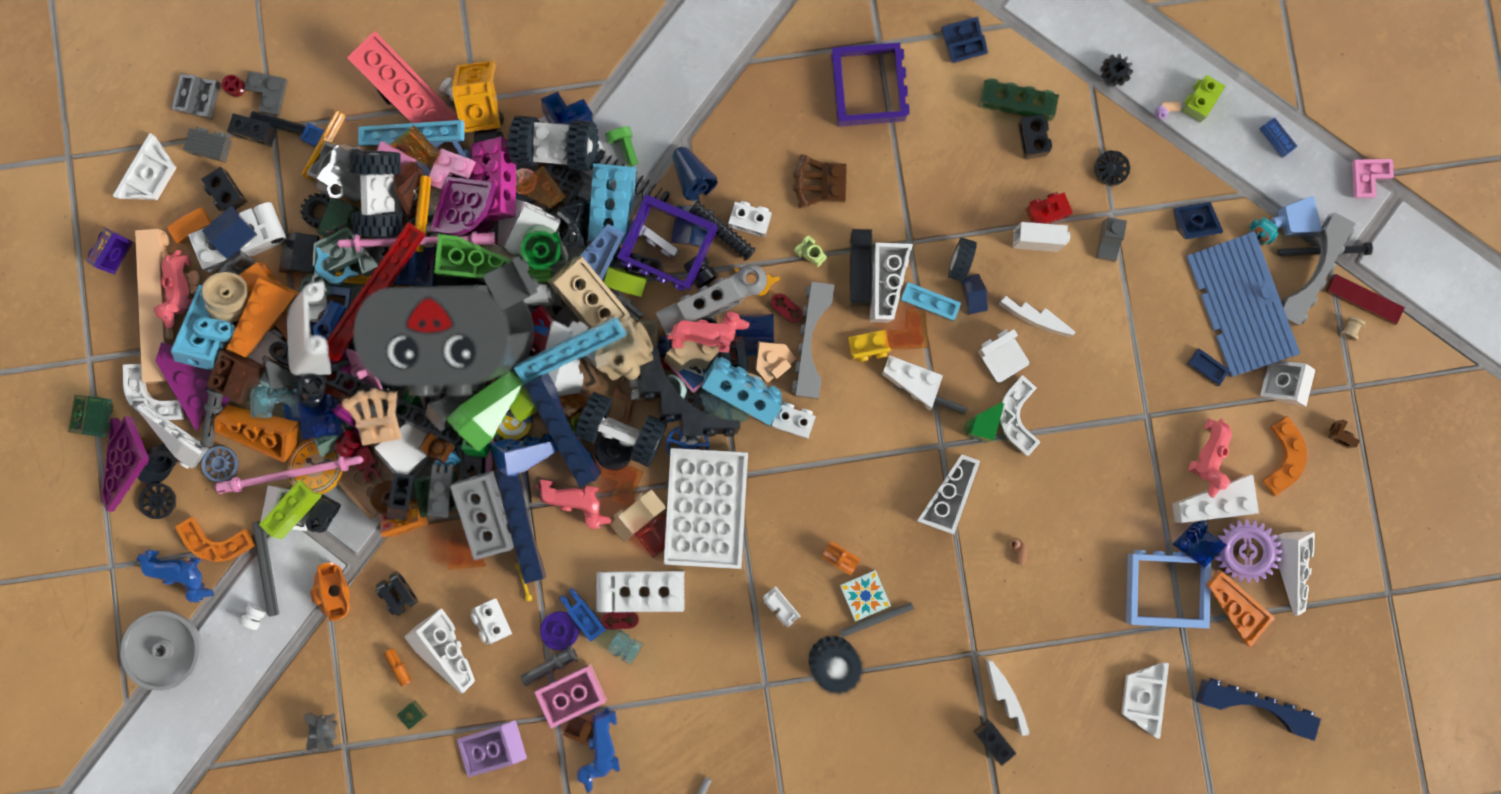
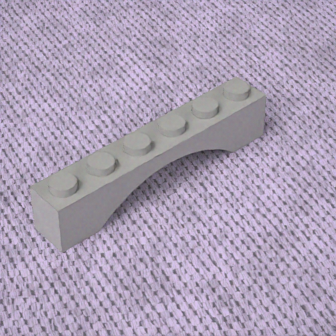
M1337 213L1327 215L1321 227L1322 231L1319 232L1321 252L1313 275L1301 289L1281 300L1290 325L1299 326L1307 320L1309 308L1315 305L1319 290H1322L1326 285L1327 280L1325 279L1328 273L1334 270L1336 266L1334 262L1344 252L1346 240L1350 239L1354 233L1353 227L1356 224L1355 222Z
M811 282V286L806 288L805 298H809L808 305H804L803 310L806 322L801 325L800 335H804L803 343L799 342L798 354H801L800 362L796 361L795 373H798V380H794L792 392H796L795 397L819 399L821 378L813 363L811 339L817 321L832 304L833 284Z

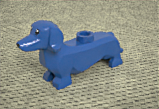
M151 549L146 550L145 553H140L136 558L141 563V570L145 576L160 579L163 584L182 583L186 588L185 597L189 602H200L205 597L214 595L213 590L205 588V584L201 583L202 574L197 567L201 558L190 557L189 562L180 559L162 561L156 558L159 555V551Z
M608 707L604 712L596 713L593 716V737H590V749H594V760L590 764L580 767L577 771V779L579 783L584 784L587 793H590L593 789V778L604 777L612 769L620 772L619 759L614 758V745L609 733V723L617 725L616 712H610Z

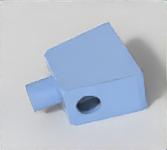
M1314 196L1279 209V217L1271 218L1272 223L1277 225L1278 228H1282L1284 236L1315 235L1322 231Z

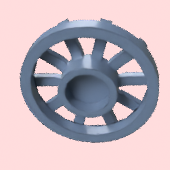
M216 446L204 454L201 467L208 479L215 482H225L237 473L239 460L232 449L225 446ZM218 449H222L221 456L217 452ZM227 450L228 452H230V454L225 458L224 456ZM213 451L216 456L215 458L209 456ZM233 456L234 461L228 462V459H230ZM206 460H211V464L206 465ZM229 464H234V469L229 467ZM208 467L213 469L210 473L207 471ZM227 469L232 472L229 476L226 472ZM217 471V478L212 477V475ZM221 472H223L225 478L220 479Z

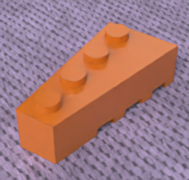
M257 262L238 275L246 282L251 294L260 277H266L280 283L265 262ZM287 311L276 323L277 328L286 339H288Z
M266 277L258 278L227 349L244 357L251 355L287 311V308L299 295V292Z
M227 405L214 419L215 433L283 463L297 447L299 422L230 405Z

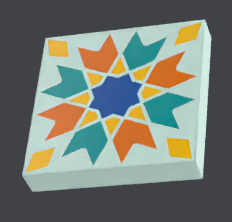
M876 570L840 585L855 621L891 606Z

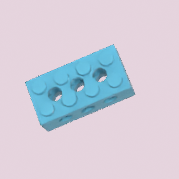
M593 163L588 241H593L606 227L608 220L611 218L614 223L613 227L625 233L620 243L623 245L632 225L636 167ZM612 180L616 182L615 189L611 187ZM611 199H613L615 202V207L613 209L610 207Z
M199 285L171 351L175 362L212 371L225 342L200 338L195 334V321L202 317L211 318L206 310L202 294L203 286Z
M715 356L704 374L703 389L769 426L782 407V393H780L781 391L778 388L764 384V381L757 376L752 377L748 375L747 371L741 367L736 368L723 357L718 358Z

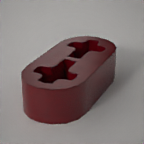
M779 293L773 296L771 305L777 313L791 324L801 321L803 312L799 306L784 294ZM775 299H784L783 304L786 308L781 305L777 307ZM790 309L792 312L798 311L799 318L791 319V314L787 310Z
M608 612L602 618V625L608 630L631 629L639 623L637 612ZM629 614H632L636 621L629 625L628 621L622 622V618H627ZM609 615H612V618L619 619V622H614L613 626H610L608 622L606 623V619L609 618Z

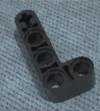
M550 163L548 166L551 178L558 182L559 186L544 210L546 213L551 214L554 209L574 202L583 187L584 181L581 174L575 169H570L566 164ZM556 168H562V172L559 175L553 174ZM572 177L579 178L576 184H570L569 181ZM563 193H569L567 200H560Z
M852 229L850 306H870V248L872 246V229Z

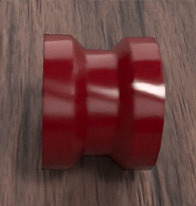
M227 75L222 80V88L232 97H240L245 93V83L236 75Z

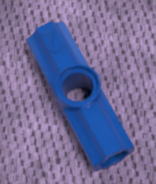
M330 300L320 321L314 326L312 336L322 337L326 341L342 319L347 308L338 302ZM324 325H326L329 330L327 335H325L322 332V328Z

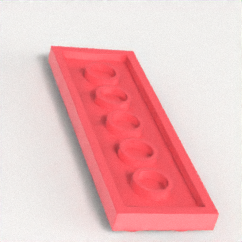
M376 31L347 57L411 123L453 121L458 119L457 114Z

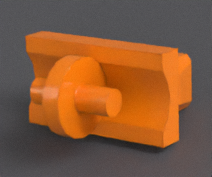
M830 541L821 556L850 576L861 560L833 541Z

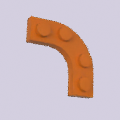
M1285 416L1270 427L1281 442L1285 454L1282 465L1262 480L1273 496H1277L1299 479L1307 461L1305 441L1289 416Z
M190 517L175 526L186 547L197 557L209 561L222 562L232 560L256 546L247 529L242 530L225 541L215 542L204 534L195 517Z

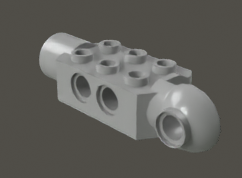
M745 265L727 279L724 277L714 282L715 285L709 288L704 286L697 290V294L690 296V294L685 295L679 299L680 302L656 312L666 335L668 336L672 332L673 326L680 321L697 322L702 318H712L741 304L744 298L759 294L767 284L766 273L757 265ZM754 275L757 280L751 284L746 281V277ZM714 295H720L721 299L715 301L712 299V297ZM698 303L704 304V307L702 309H696L695 305Z

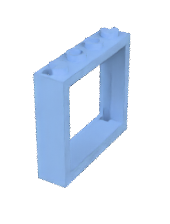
M1134 550V554L1128 553L1126 623L1146 626L1209 628L1210 590L1206 583L1211 577V558L1204 557V553H1192V556H1185V552H1173V556L1165 555V551H1153V555L1146 554L1145 550ZM1139 560L1200 563L1199 619L1137 616Z

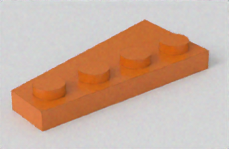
M1217 570L1206 583V586L1245 644L1251 648L1275 617L1226 574Z

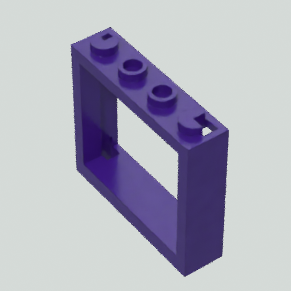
M900 42L832 48L831 58L838 127L903 122L906 120L907 115L910 114V108L905 100V97H908V87L904 85L903 78H906V68L902 67L904 49H901ZM894 53L900 111L846 115L841 57Z
M646 194L617 258L622 261L621 265L631 269L634 266L643 275L649 276V274L656 276L655 279L659 282L666 284L668 281L673 283V287L680 291L684 289L690 291L718 227L715 223ZM651 208L707 231L685 281L629 257Z

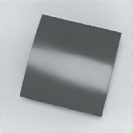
M180 74L171 110L212 119L221 83L216 80L202 79L195 75Z

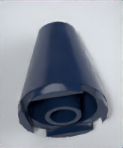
M678 147L674 150L672 159L683 196L686 200L700 199L699 195L704 193L706 196L713 191L718 184L716 175L689 148Z

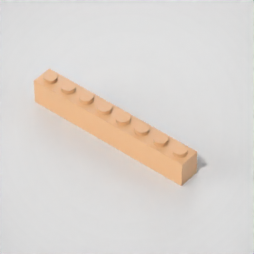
M160 229L136 230L142 383H168L155 360L161 342L172 345L173 330L171 328L166 329L162 319L157 318L154 313V307L166 302L165 290L162 286L163 272L161 264L165 257L169 255L167 253L169 238L166 232Z

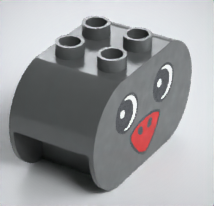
M487 285L418 286L382 289L373 293L365 300L359 309L354 326V343L364 367L382 382L390 385H409V395L434 394V391L446 390L447 395L472 394V391H482L486 388V381L500 378L511 370L514 372L515 365L526 360L529 356L534 340L533 319L524 300L502 310Z

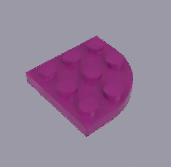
M446 176L430 231L436 234L458 236L474 229L487 216L497 185L492 182Z

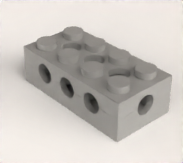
M493 471L454 482L450 487L474 560L512 550L514 542ZM474 494H478L481 500L476 499ZM480 512L485 513L486 516H487V519H486V518H483V517L481 516ZM486 531H490L493 537L488 536Z

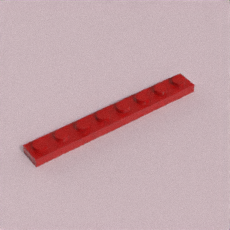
M407 223L326 340L328 357L333 361L338 362L354 340L355 321L362 304L373 293L390 288L426 236L423 231L412 223Z

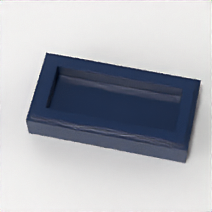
M1200 348L1194 352L1187 362L1188 366L1216 386H1220L1230 372L1228 368Z

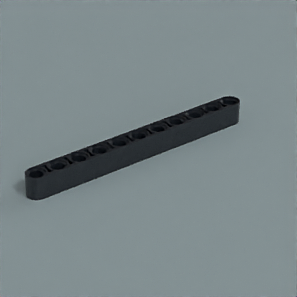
M279 341L272 343L269 347L270 355L278 363L289 367L288 345ZM279 349H284L282 355L276 356V352ZM331 366V374L319 375L323 378L326 386L349 397H353L358 391H368L377 388ZM331 374H337V378L334 381H328ZM349 382H354V387L347 390L346 385ZM397 397L395 410L397 420L422 432L430 433L437 439L450 442L455 447L462 445L463 437L461 435L457 440L450 439L451 434L457 432L453 426L439 432L433 431L435 425L426 417L425 410ZM368 399L370 407L375 409L374 401ZM388 405L384 406L385 414L388 413ZM406 407L407 412L404 415H399L398 410ZM418 416H425V420L422 423L415 422Z

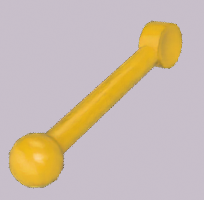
M518 562L515 564V569L518 570L526 594L525 600L529 602L532 600V595L529 594L527 584H524Z

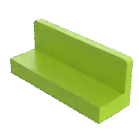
M298 480L259 525L272 538L282 540L322 495L312 491L303 481Z

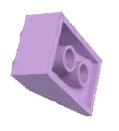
M516 720L457 739L468 777L510 766L527 759Z

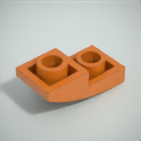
M200 207L178 219L167 228L176 244H179L188 239L189 234L207 227L211 220L204 208Z

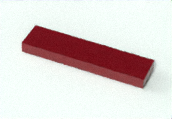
M1337 274L1332 276L1325 291L1393 325L1398 324L1405 309L1404 306Z

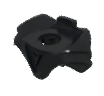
M576 196V201L557 209V216L563 219L560 228L566 233L562 239L564 247L568 245L570 247L587 246L591 201L586 200L584 197Z

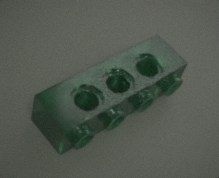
M997 79L984 80L981 86L977 107L1025 117L1044 115L1045 120L1051 122L1056 114L1059 94H1054L1051 90L1039 91L1032 86L1020 87L1016 83L1008 82L1005 84L1000 83ZM996 92L1003 93L1004 98H998ZM1014 96H1020L1023 102H1017ZM1033 100H1039L1041 106H1036Z

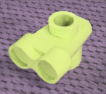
M809 235L794 249L796 255L800 258L803 256L817 267L827 258L822 252L821 247L815 245V240Z

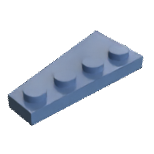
M609 224L606 225L580 255L601 280H603L625 234ZM578 280L575 282V287L577 288L579 285Z

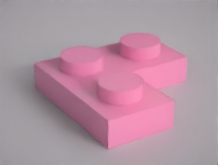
M440 149L429 174V177H431V187L442 190L446 176L451 177L452 174L469 179L476 162Z
M1393 159L1352 161L1354 199L1376 197L1375 180L1394 178Z

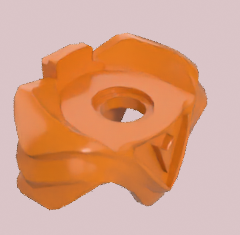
M332 562L318 565L314 577V586L310 591L312 602L319 605L321 612L328 617L329 621L343 619L350 610V592L342 569L339 565ZM333 585L340 588V593L336 597L329 594V588Z

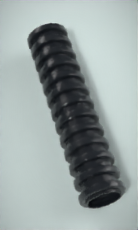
M696 201L689 210V213L715 223L718 227L716 237H720L721 242H726L725 245H729L731 250H735V253L738 252L739 257H744V261L748 260L756 248L751 247V243H746L747 240H743L741 235L738 236L736 231L733 232V228H728V224H724L723 220L720 221L718 216L715 217L714 212H709L710 209H706L704 204L701 205L700 201Z

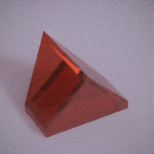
M667 512L634 533L652 557L665 550Z

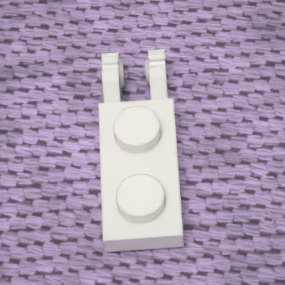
M643 225L639 234L640 237L646 236V241L654 247L658 244L662 247L661 252L669 258L672 255L677 258L680 253L677 248Z

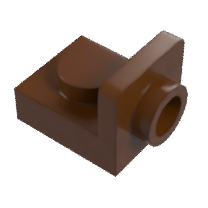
M1343 419L1334 422L1329 429L1330 434L1328 438L1348 449L1356 448L1360 440L1355 438L1353 433L1344 430L1348 421Z
M427 433L419 446V450L428 458L446 463L455 448L452 443L437 439L430 433Z

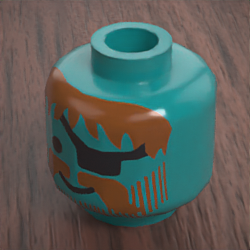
M1265 217L1259 220L1254 219L1248 226L1250 229L1249 233L1255 231L1261 246L1270 245L1279 234L1277 232V225Z

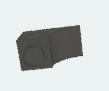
M1108 217L1102 222L1096 259L1117 261L1120 245L1125 236L1127 220Z

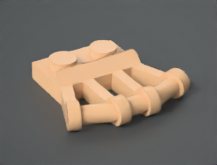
M374 388L368 392L364 390L358 391L350 399L346 398L342 401L343 407L350 412L356 421V428H358L362 445L394 441L401 438L395 415L397 392H385ZM368 399H372L374 401L375 409L377 412V416L373 417ZM382 399L389 402L387 415L385 414ZM358 402L361 403L365 418H363L355 406Z

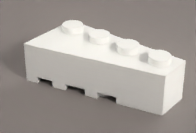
M874 243L871 246L870 322L889 323L894 320L913 244Z
M961 455L917 522L954 535L980 461Z
M1244 475L1230 481L1227 489L1220 490L1214 498H1211L1208 495V490H1205L1199 494L1172 503L1174 522L1184 523L1259 513L1253 475Z

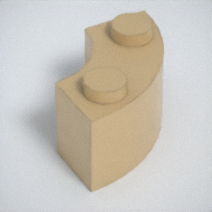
M693 341L682 342L683 349L671 348L667 352L664 362L678 372L690 366L706 370L715 356L717 357L719 353L718 346H706Z
M652 490L646 494L644 492L640 493L634 498L636 502L626 511L621 509L613 516L615 520L610 526L624 542L666 508Z

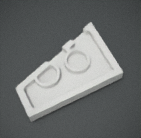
M890 355L887 358L882 373L883 376L899 388L909 392L912 398L918 399L925 404V407L931 411L943 375Z

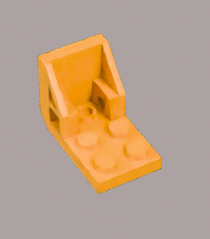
M494 60L456 65L452 93L458 119L465 122L464 133L500 128L497 96L493 83L495 72Z

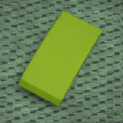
M608 267L603 282L609 288L642 297L647 279L644 276L627 273L623 269Z

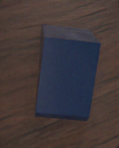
M980 275L967 276L965 281L961 282L968 314L988 311L987 288Z

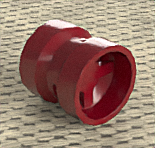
M347 430L342 435V439L335 443L334 449L342 457L348 458L353 454L354 449L358 448L362 443L361 438L355 432Z

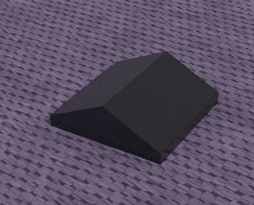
M297 232L285 235L286 240L283 241L279 272L314 273V243L320 240V236Z

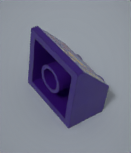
M105 227L104 231L99 234L97 243L89 251L86 261L100 270L115 275L133 241Z

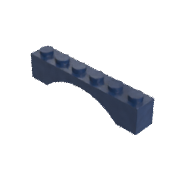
M549 373L526 383L524 386L579 488L596 481L602 472L593 455L586 450L573 432L562 409L557 388Z
M495 470L524 584L547 578L530 525L520 473L516 476H507L503 472Z
M1209 678V681L1201 680L1196 702L1218 710L1237 705L1262 707L1275 715L1288 732L1315 741L1321 718L1314 716L1315 712L1304 708L1302 712L1295 710V705L1284 702V705L1277 704V699L1265 696V699L1258 698V693L1249 690L1243 693L1239 691L1240 687L1231 684L1225 687L1221 685L1222 681Z

